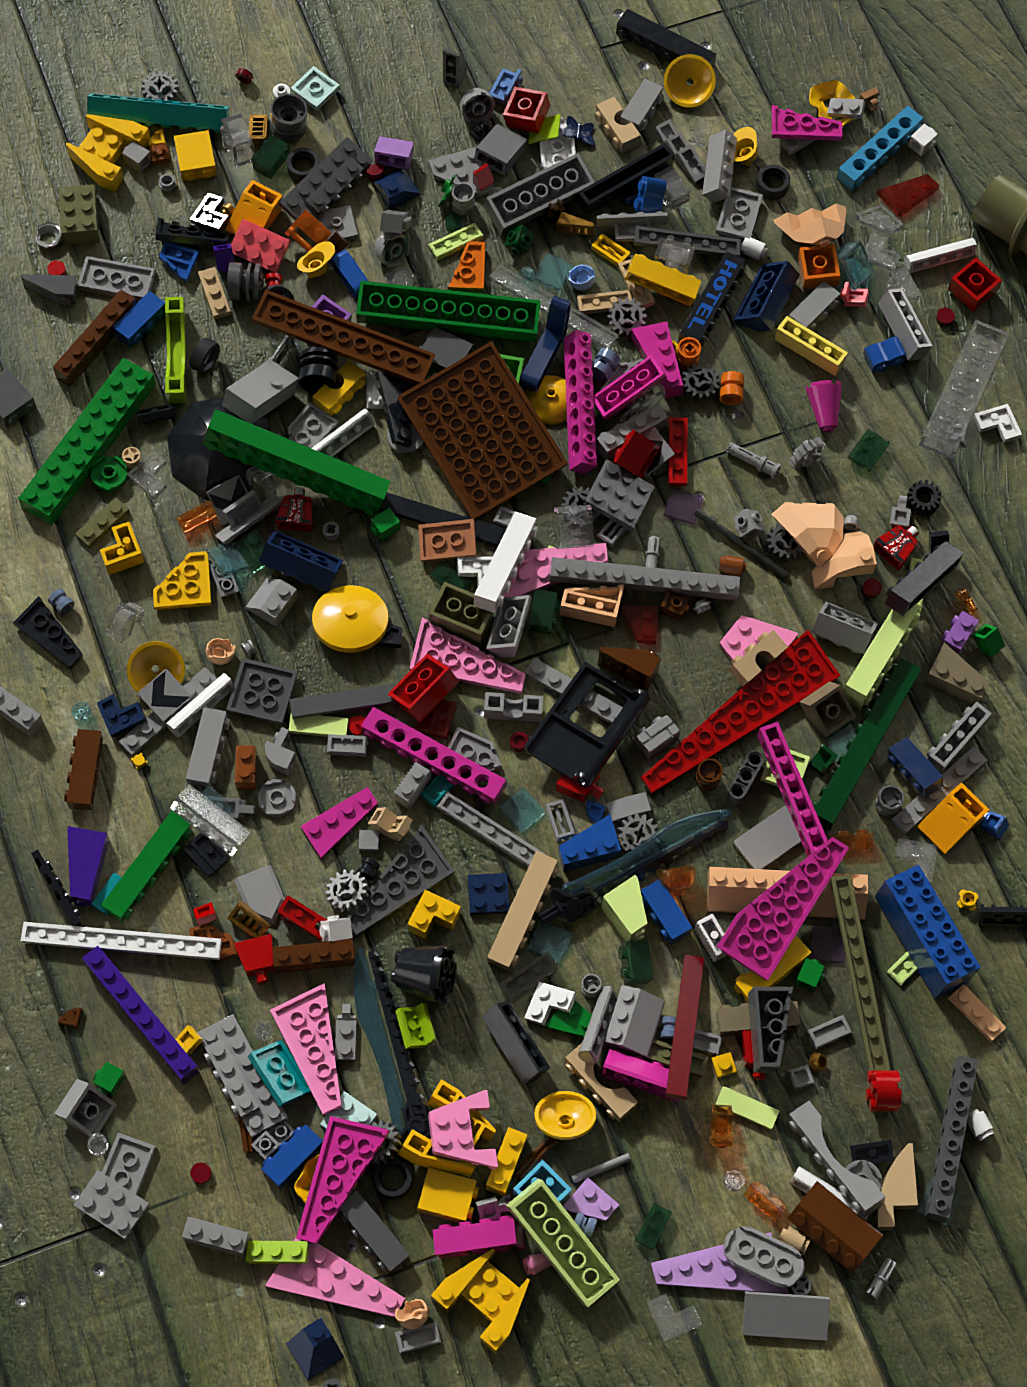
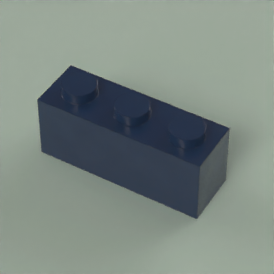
M905 737L888 749L889 763L893 767L896 766L902 778L906 781L908 780L912 784L913 790L917 794L920 793L924 799L943 787V776L908 737Z

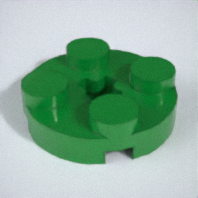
M102 456L92 464V482L98 489L106 493H112L120 489L129 478L125 462L117 456ZM106 471H114L112 476H106Z

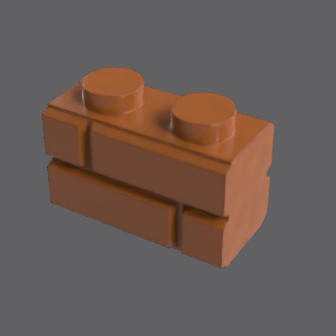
M236 746V790H256V746Z

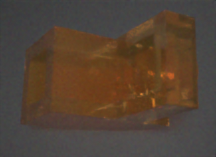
M711 1104L709 1129L711 1146L718 1148L732 1147V1105Z

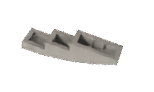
M669 119L656 126L654 131L662 143H666L674 153V160L694 183L704 178L706 167L692 144L688 145L682 133L677 132L671 120Z

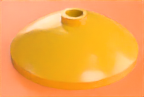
M686 54L677 57L669 64L664 74L666 94L675 104L682 107L692 108L702 105L711 97L715 89L716 77L714 70L706 59L698 55ZM689 79L693 80V84L690 86L687 85V80Z
M547 375L544 377L537 392L529 389L525 390L524 394L544 425H558L567 421L566 383L564 378Z
M151 641L140 645L133 651L127 663V676L136 692L143 689L165 669L182 684L185 675V665L182 656L173 646L161 641ZM152 666H159V670L157 672L152 671Z
M559 1091L551 1093L539 1101L535 1108V1122L537 1127L549 1137L559 1140H572L584 1136L593 1128L596 1122V1109L587 1097L579 1093Z

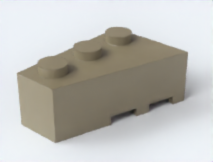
M945 642L925 681L972 705L980 702L989 684L983 676Z

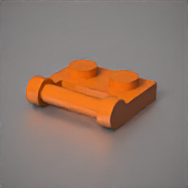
M306 209L284 233L288 237L293 238L307 252L313 247L294 231L297 227L306 233L316 245L325 242L333 234Z

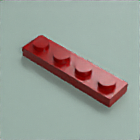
M669 417V447L675 455L668 460V486L687 487L688 418Z

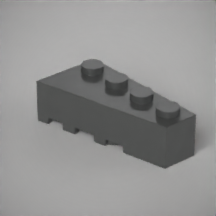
M753 987L748 993L754 1073H774L780 1067L793 987Z

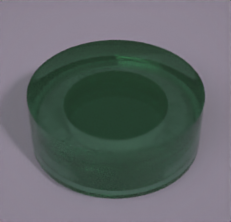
M451 214L446 217L445 227L449 232L454 233L462 229L463 220L459 215Z

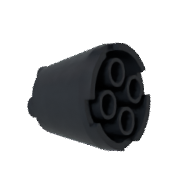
M441 944L409 947L397 951L395 954L396 967L395 971L392 972L391 982L395 983L397 988L435 1005L444 1006L447 1003L445 998L449 992L453 991L456 979L457 962L453 958V954L456 952L455 947Z

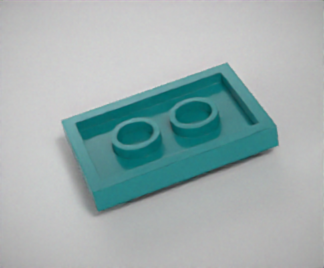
M282 1039L253 1051L247 1056L279 1107L311 1093L293 1056Z

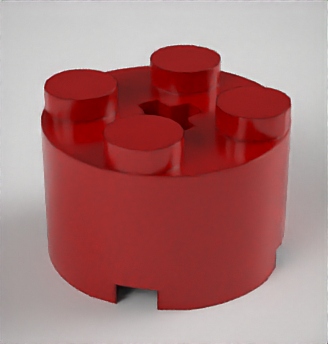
M897 1070L867 1071L869 1089H866L865 1097L866 1101H869L870 1111L894 1112L900 1109L902 1091L897 1083L901 1082Z

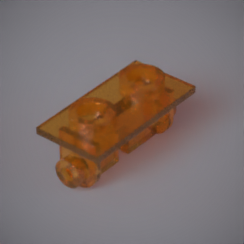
M205 501L193 509L176 517V520L185 533L212 519L217 514L213 509L212 502Z
M868 829L856 830V833H849V830H838L837 834H832V837H835L838 841L849 847L848 850L852 849L851 842H855V849H869V847H873V839H869V836H874V834L868 833Z
M754 1180L743 1195L751 1203L764 1211L768 1217L777 1221L787 1208L784 1205L785 1202L775 1194L770 1198L767 1197L770 1190L760 1181L756 1182Z

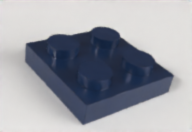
M507 873L468 875L470 915L508 913Z

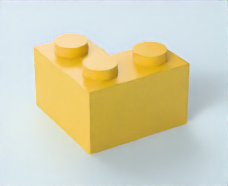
M130 522L112 527L117 544L100 549L108 575L144 563Z
M425 890L407 924L408 931L426 939L434 922L453 930L461 914V906Z

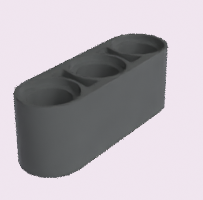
M751 751L744 760L728 791L727 799L731 804L740 805L745 800L761 771L764 762V756L761 752ZM750 760H757L759 764L754 765ZM746 775L750 780L745 781L741 776ZM738 791L741 793V796H734L732 792Z

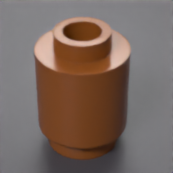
M721 556L718 571H722L723 574L741 576V573H745L747 562H743L744 558Z

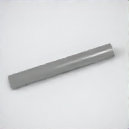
M628 1153L572 1175V1181L577 1183L631 1161Z

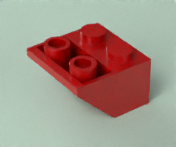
M632 429L626 435L623 446L616 451L613 461L626 471L642 479L660 447Z

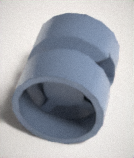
M601 348L592 361L593 378L600 382H607L613 373L612 371L619 365L620 357L611 349Z

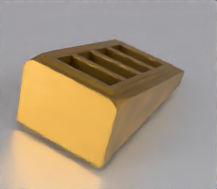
M250 115L249 146H267L268 115ZM253 134H263V136H253Z
M561 212L556 223V232L593 236L594 223Z
M241 900L227 917L228 920L253 938L264 936L271 926ZM241 910L243 911V914L239 918L237 914ZM246 915L250 916V918H249V919L247 920V922L245 923V922L243 921V919L245 918V916H246ZM254 919V920L257 921V922H256V923L254 924V926L251 928V927H249V924H250V923L252 922V920ZM261 924L263 927L256 933V928Z

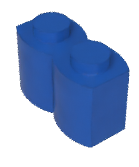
M642 176L638 182L639 194L634 201L635 211L644 213L661 211L667 181Z
M898 336L866 347L863 352L872 372H883L888 366H899L903 364L907 355Z

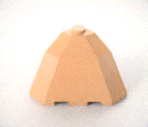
M834 204L823 211L811 208L798 216L787 212L774 219V223L796 242L825 247L844 233L847 209L845 206Z
M785 502L771 514L780 527L792 536L808 559L818 567L822 566L834 555L843 540L844 517L833 503L795 504L793 502Z
M861 531L843 533V540L834 555L822 566H815L812 570L814 588H831L834 586L836 578L873 574L877 563L869 536Z

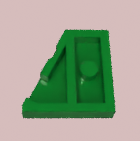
M574 1001L570 1013L558 1010L545 1024V1028L563 1031V1033L570 1035L575 1034L578 1037L584 1038L592 1014Z

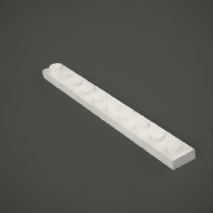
M32 922L23 923L21 942L26 944L94 949L99 946L101 950L211 960H220L222 939Z

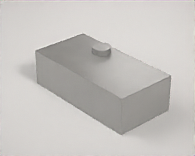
M269 359L226 388L222 406L244 421L253 424L293 396L299 378Z

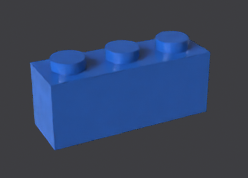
M149 291L113 326L114 335L130 348L134 344H138L147 332H150L159 320L164 319L165 302Z
M661 879L640 890L644 909H648L651 921L661 929L660 934L664 941L668 940L670 945L691 934L692 926Z
M306 1124L302 1128L299 1126L292 1133L293 1137L288 1142L284 1141L277 1148L278 1152L273 1157L269 1156L262 1164L263 1174L280 1190L322 1147L323 1141Z

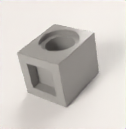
M135 141L127 145L122 152L124 163L139 173L152 162L150 151Z

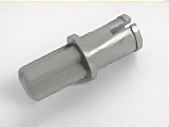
M649 537L648 549L645 552L647 557L645 567H657V559L660 557L658 553L659 537Z
M885 1259L878 1273L874 1274L875 1278L866 1291L867 1295L878 1300L885 1285L889 1284L888 1280L897 1266L893 1260Z

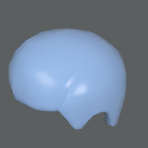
M587 265L575 266L569 271V283L576 290H587L595 282V272Z

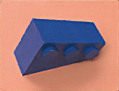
M610 814L561 844L558 849L563 872L620 858L621 853Z

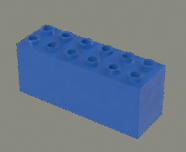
M919 864L884 881L876 893L875 899L904 948L909 953L910 958L934 998L936 999L968 983L981 967Z

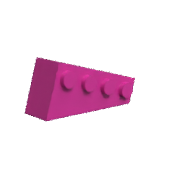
M667 322L631 329L632 341L636 344L641 357L646 359L652 354L668 377L658 385L664 398L683 395V383Z
M512 1216L499 1217L500 1220L497 1221L481 1219L476 1224H471L468 1221L460 1222L459 1226L451 1227L450 1224L440 1225L439 1229L433 1230L435 1255L439 1258L469 1255L468 1251H472L473 1254H485L489 1249L506 1252L509 1247L514 1246L518 1247V1250H526L524 1229Z

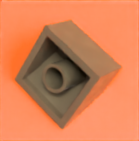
M830 681L800 701L807 718L824 737H828L856 717L841 685Z

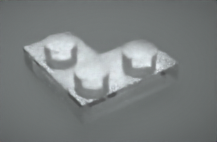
M874 228L861 256V260L894 272L901 254L886 249L890 234Z
M151 450L127 473V478L155 500L167 488V484L156 476L167 464L166 460L154 450Z
M898 838L895 859L914 862L913 867L919 864L931 884L937 845Z
M666 1294L646 1303L663 1343L703 1325L694 1305L674 1313Z

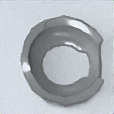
M48 222L38 226L35 239L38 245L49 249L56 247L61 242V229L57 224ZM52 233L56 236V239L53 243L46 244L40 241L41 236Z

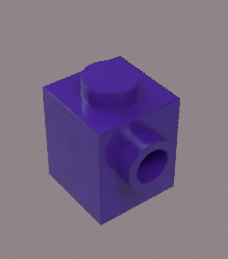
M231 244L213 246L217 270L222 273H228L229 263L234 262Z

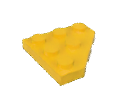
M208 551L188 553L179 566H176L166 576V579L153 589L155 610L212 605Z

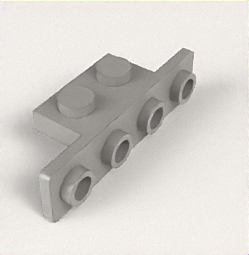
M657 211L654 213L638 212L636 214L620 213L618 215L602 214L597 216L596 227L614 226L615 242H633L636 226L650 227V225L667 224L668 213Z
M251 490L223 510L229 526L215 535L216 538L224 545L233 541L235 537L247 531L249 527L263 520L272 511L277 510L283 500L276 494H273L263 502H260L256 492Z

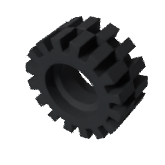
M919 480L918 484L917 482L913 483L907 494V507H912V513L917 511L916 515L918 516L920 513H922V516H926L927 513L932 515V512L937 510L942 498L941 490L938 491L939 487H933V482L928 484L929 480H925L924 483L922 480ZM919 493L927 494L930 496L931 501L929 503H922L917 499V495Z

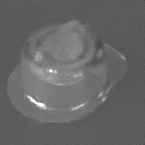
M405 265L390 267L385 273V280L388 284L420 287L415 274Z

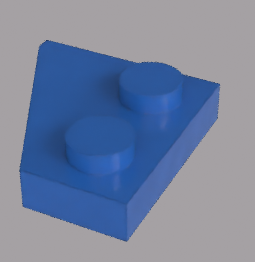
M169 242L164 243L159 259L184 282L188 283L199 257V251Z

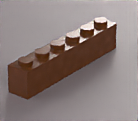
M120 289L53 366L57 379L71 387L115 336L113 326L136 304L133 296Z

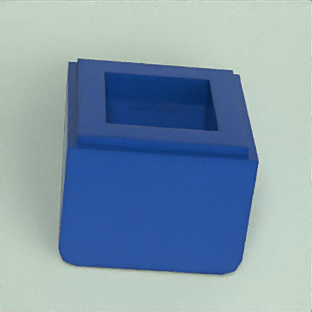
M989 811L979 826L1000 839L1009 827V822L1005 816Z

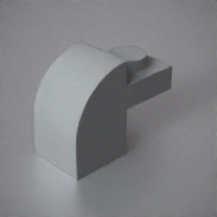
M282 727L280 732L275 733L273 743L266 741L265 753L268 764L274 770L289 775L296 760L295 752L285 748L290 738V733L288 729Z

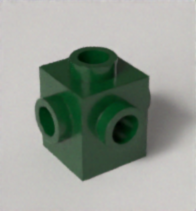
M524 225L510 228L504 246L516 256L528 253L531 249L534 234Z

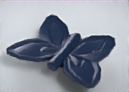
M568 116L566 119L567 127L562 130V135L567 138L576 136V140H579L581 137L583 142L594 146L593 137L590 135L594 125L592 123L582 125L577 123L572 116Z

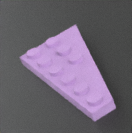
M770 1232V1233H766V1235H769V1236L772 1237V1233H771V1232ZM724 1244L651 1263L656 1285L789 1294L788 1288L774 1286L731 1265L725 1257Z

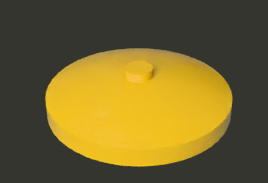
M353 585L337 587L325 593L315 604L312 613L313 629L318 639L333 650L347 653L360 652L371 648L383 638L388 627V610L381 597L370 589Z

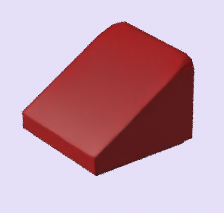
M484 164L473 172V184L482 191L494 183L488 164Z

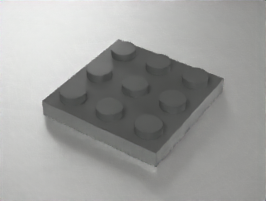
M606 459L583 504L632 531L655 486Z
M242 658L226 709L227 713L283 726L298 671Z

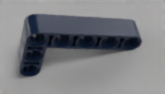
M553 296L548 310L546 328L521 375L520 387L534 392L538 391L566 335L571 301Z

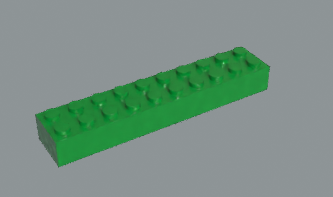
M360 280L356 319L357 323L429 331L437 327L447 333L536 342L541 300Z
M125 358L120 361L18 497L22 509L51 525L55 523L91 474L92 464L106 454L156 386L154 374Z
M216 409L202 445L210 450L219 451L227 457L236 458L244 464L253 465L261 471L273 473L281 479L290 480L298 486L307 487L315 493H322L332 500H339L346 503L349 507H356L367 514L375 516L384 501L391 482Z

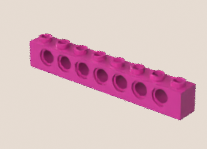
M575 329L564 338L569 471L586 474L597 466L591 334Z
M375 707L371 709L361 725L363 734L371 740L375 738L381 741L380 744L385 748L397 750V754L404 758L410 757L414 763L417 762L422 766L430 768L431 773L436 776L442 774L449 783L453 785L459 784L463 787L464 791L471 795L473 793L479 795V798L487 804L491 802L496 805L507 787L506 779ZM382 727L388 728V731L385 733L379 732ZM398 736L405 737L402 742L395 741ZM415 745H420L421 749L418 751H413L412 747ZM431 754L438 755L435 760H429L428 757ZM448 763L455 765L452 769L445 768ZM465 772L471 773V776L467 779L461 777ZM482 781L488 783L484 788L478 787V784Z
M776 722L761 727L757 736L808 857L828 840L780 725Z

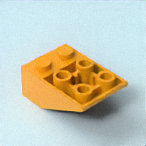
M252 180L242 193L225 230L235 235L242 219L268 230L282 210L278 204L283 199V195Z
M961 782L927 815L917 828L946 854L986 817L990 809Z

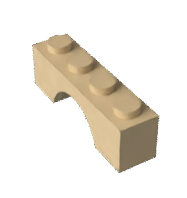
M580 1044L565 1057L566 1069L572 1075L574 1073L577 1075L580 1085L585 1090L589 1089L593 1093L592 1097L596 1103L604 1105L607 1109V1115L612 1120L616 1119L620 1122L637 1107L638 1101L625 1087L609 1089L602 1086L594 1075L593 1067L595 1063H587L579 1058Z

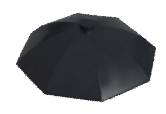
M224 397L192 403L167 435L172 476L204 499H209L206 494L207 491L237 475L240 476L245 488L249 491L264 472L258 467L244 464L241 460L227 457L219 451L210 450L202 445L215 409L241 419L222 406ZM265 415L253 423L255 426L270 431L269 420Z

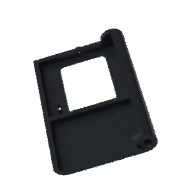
M584 662L524 745V749L529 755L580 786L589 788L649 703V694L644 689L632 690L618 680ZM595 683H600L627 699L626 704L602 737L594 735L570 720L574 711Z

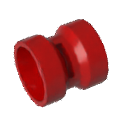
M268 273L265 275V289L272 285H281L283 282V277L279 273ZM273 292V293L282 295L281 292Z

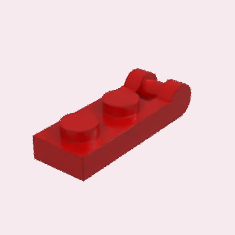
M287 895L276 913L311 934L320 942H324L319 930L314 927L317 923L321 925L320 921H326L327 919Z

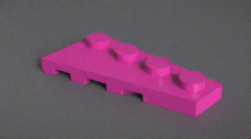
M772 105V138L842 140L841 121L824 117L815 118L810 116L811 114L794 113V110L778 109V106Z
M366 787L303 824L301 829L322 860L346 834L348 835L353 830V827L358 822H361L378 805V802L369 788Z

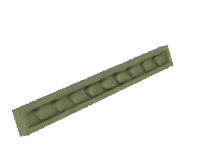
M851 874L831 877L830 882L868 1070H890Z

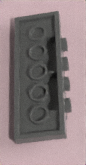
M346 137L278 205L295 221L305 209L315 218L320 214L324 215L329 210V205L331 203L335 204L341 198L340 194L342 192L347 193L353 181L358 182L362 178V173L372 164L373 160L350 138Z

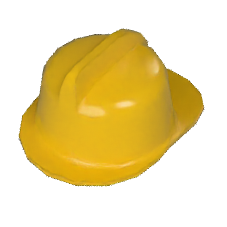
M743 127L734 133V136L737 137L734 161L750 167L751 163L758 157L757 135L753 128Z
M331 242L318 243L299 259L297 268L299 271L306 273L311 279L323 275L327 271L328 261L335 253V246Z

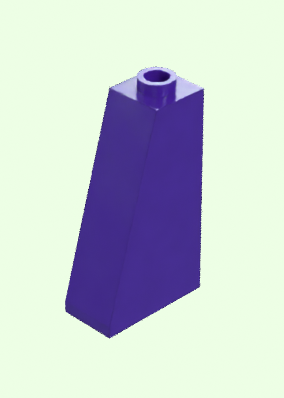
M68 826L70 897L77 906H92L109 837L104 832Z

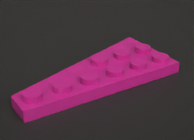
M330 1116L296 1236L298 1240L314 1244L319 1243L385 1141L390 1130Z

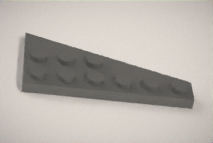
M422 825L413 838L407 842V845L400 854L394 858L381 874L374 886L372 885L368 890L369 896L363 898L365 903H358L359 908L356 909L354 907L346 917L351 919L352 933L355 937H358L423 895L425 890L429 891L455 874L452 866Z

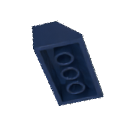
M789 261L761 265L734 318L736 323L757 332L771 331L774 328L800 276Z
M274 530L264 546L259 562L266 568H274L285 576H292L303 584L308 583L315 586L319 591L328 592L343 560Z

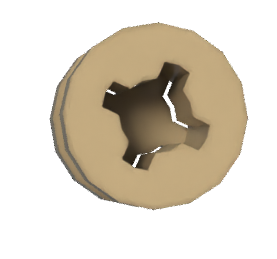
M128 447L123 451L122 459L127 469H138L142 464L140 451L135 447Z

